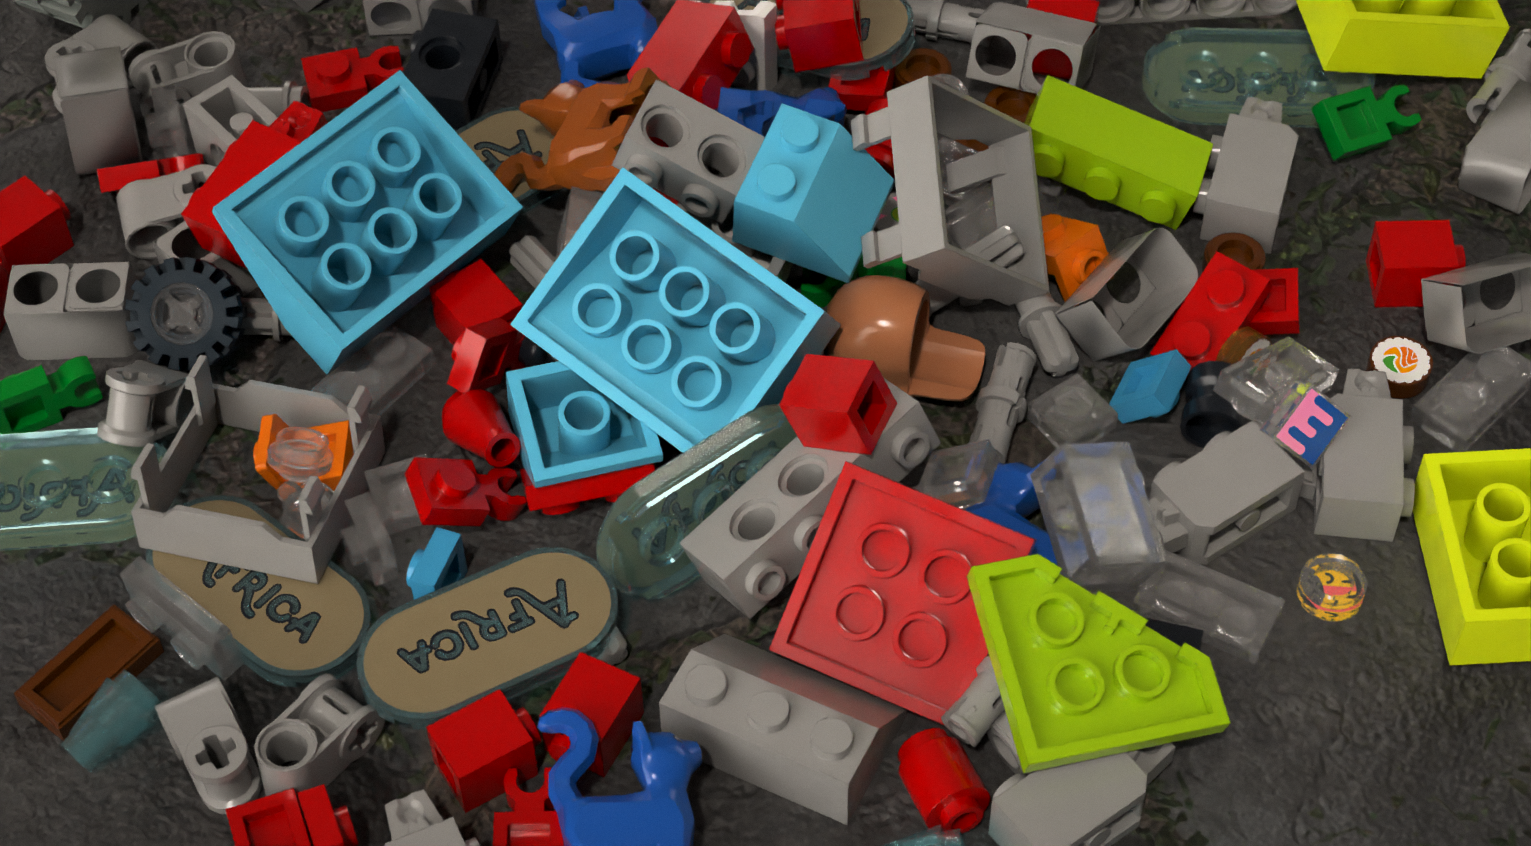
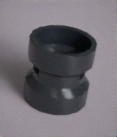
M1224 361L1203 362L1190 370L1185 389L1186 398L1189 402L1185 404L1182 410L1180 423L1181 434L1187 441L1204 448L1217 434L1223 431H1230L1232 433L1246 424V415L1243 408L1249 400L1251 387L1250 377L1240 367Z

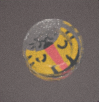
M1331 553L1317 555L1307 561L1301 570L1297 585V597L1302 607L1312 616L1330 622L1343 621L1351 618L1360 610L1367 590V579L1361 567L1348 557Z

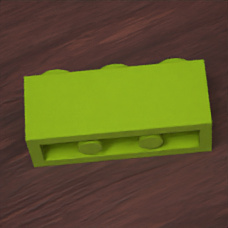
M1049 75L1046 76L1024 123L1030 126L1032 130L1037 175L1061 182L1087 193L1092 198L1107 201L1136 213L1150 222L1160 223L1174 230L1178 228L1198 196L1213 143Z

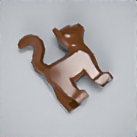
M649 67L638 70L631 82L625 84L603 81L585 88L581 82L571 79L550 89L543 99L527 100L521 103L519 110L538 120L554 136L549 149L548 162L544 165L541 157L521 152L510 156L502 162L494 175L510 193L524 176L529 188L534 190L553 191L567 188L575 192L597 190L605 192L620 171L611 165L621 143L655 80H661ZM666 80L661 81L664 84L670 86Z

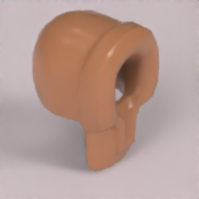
M867 275L854 279L837 290L829 302L826 312L838 321L841 326L826 345V356L873 360L883 378L913 398L925 397L944 401H964L973 395L981 378L985 359V347L977 339L937 329L930 325V296L926 289L898 277Z

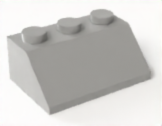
M722 634L691 649L659 702L661 732H671L680 739L697 741L702 751L703 763L845 825L849 824L902 726L907 712L906 709L727 634Z

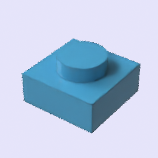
M1177 349L1132 361L1119 383L1108 408L1122 424L1148 417H1160L1168 413L1178 402L1180 397L1179 391L1192 366Z
M436 527L425 550L418 549L414 553L407 570L406 583L408 587H411L415 605L461 585L468 572L461 534Z

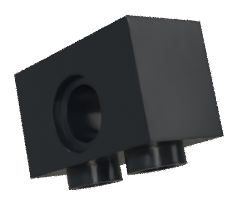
M432 8L423 30H416L413 35L410 59L405 70L401 71L458 135L476 125L503 62L498 19Z

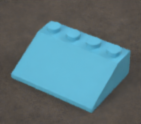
M399 70L215 205L212 213L285 329L328 375L430 294L429 287L442 281L450 273L461 270L503 237L523 209V206L402 71Z
M623 167L510 324L686 456L750 416L763 411L773 410L782 400L786 386L793 379L805 355H820L841 326L838 321L819 306ZM719 462L711 465L708 472L711 473L718 466Z

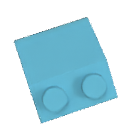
M782 103L734 200L732 242L848 283L862 256L861 237L867 232L874 230L893 188L894 179L865 149L860 151L853 150L852 135L841 124Z
M560 361L506 372L508 412L514 434L520 440L519 454L522 465L535 488L663 461V452L657 433Z

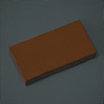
M113 604L14 692V696L20 707L65 742L156 660L164 650L159 638Z

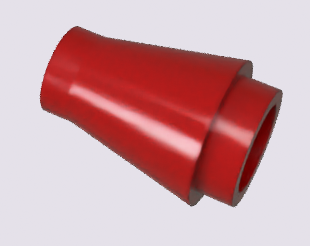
M474 389L464 393L457 391L446 401L442 410V426L446 438L451 443L485 459L494 467L507 466L517 458L521 447L520 440L512 432L498 400L492 393L482 389Z

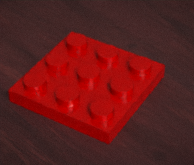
M845 461L769 650L944 725L941 717L969 688L970 684L978 676L976 672L977 666L986 656H989L967 575L972 566L1031 555L1037 539L854 463Z

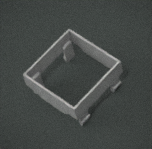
M928 75L887 91L888 107L868 115L859 114L851 120L853 150L860 151L891 139L899 224L878 232L872 230L861 237L864 267L871 268L902 257L904 264L919 269L918 279L960 295V305L964 307L980 304L984 299H993L1009 306L1050 292L1032 130L1030 126ZM937 132L953 140L975 139L988 146L989 149L946 164L949 193L952 194L969 191L972 186L992 179L997 228L1001 225L1011 227L1019 237L1024 248L1022 257L1005 268L948 244Z
M200 355L184 384L186 390H191L194 402L189 415L161 462L158 463L155 445L147 443L133 465L130 474L131 479L138 480L141 493L131 511L139 547L318 584L385 454L381 416L368 413L373 402L370 392L366 386L358 385L348 406H345L334 395L251 379L238 388L212 383L208 357ZM277 414L292 430L349 420L354 455L324 512L322 513L321 499L325 493V487L318 477L310 475L298 497L305 541L282 537L267 523L183 505H176L168 510L218 424L260 432L262 416Z

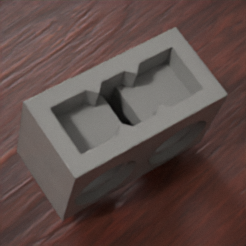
M656 79L627 131L611 166L619 170L622 167L651 188H655L679 201L690 213L700 217H710L722 224L734 204L740 187L765 137ZM649 137L659 138L669 147H661L652 142ZM705 166L716 168L724 177L711 174Z

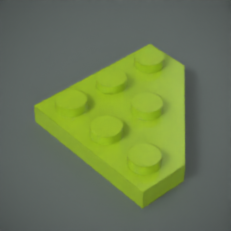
M1039 554L971 567L967 580L1023 773L1220 733L1230 725L1231 722L1209 656L1185 642L1182 646L1177 645L1147 627L1145 624L1148 620L1101 591L1094 595L1059 574L1062 568Z

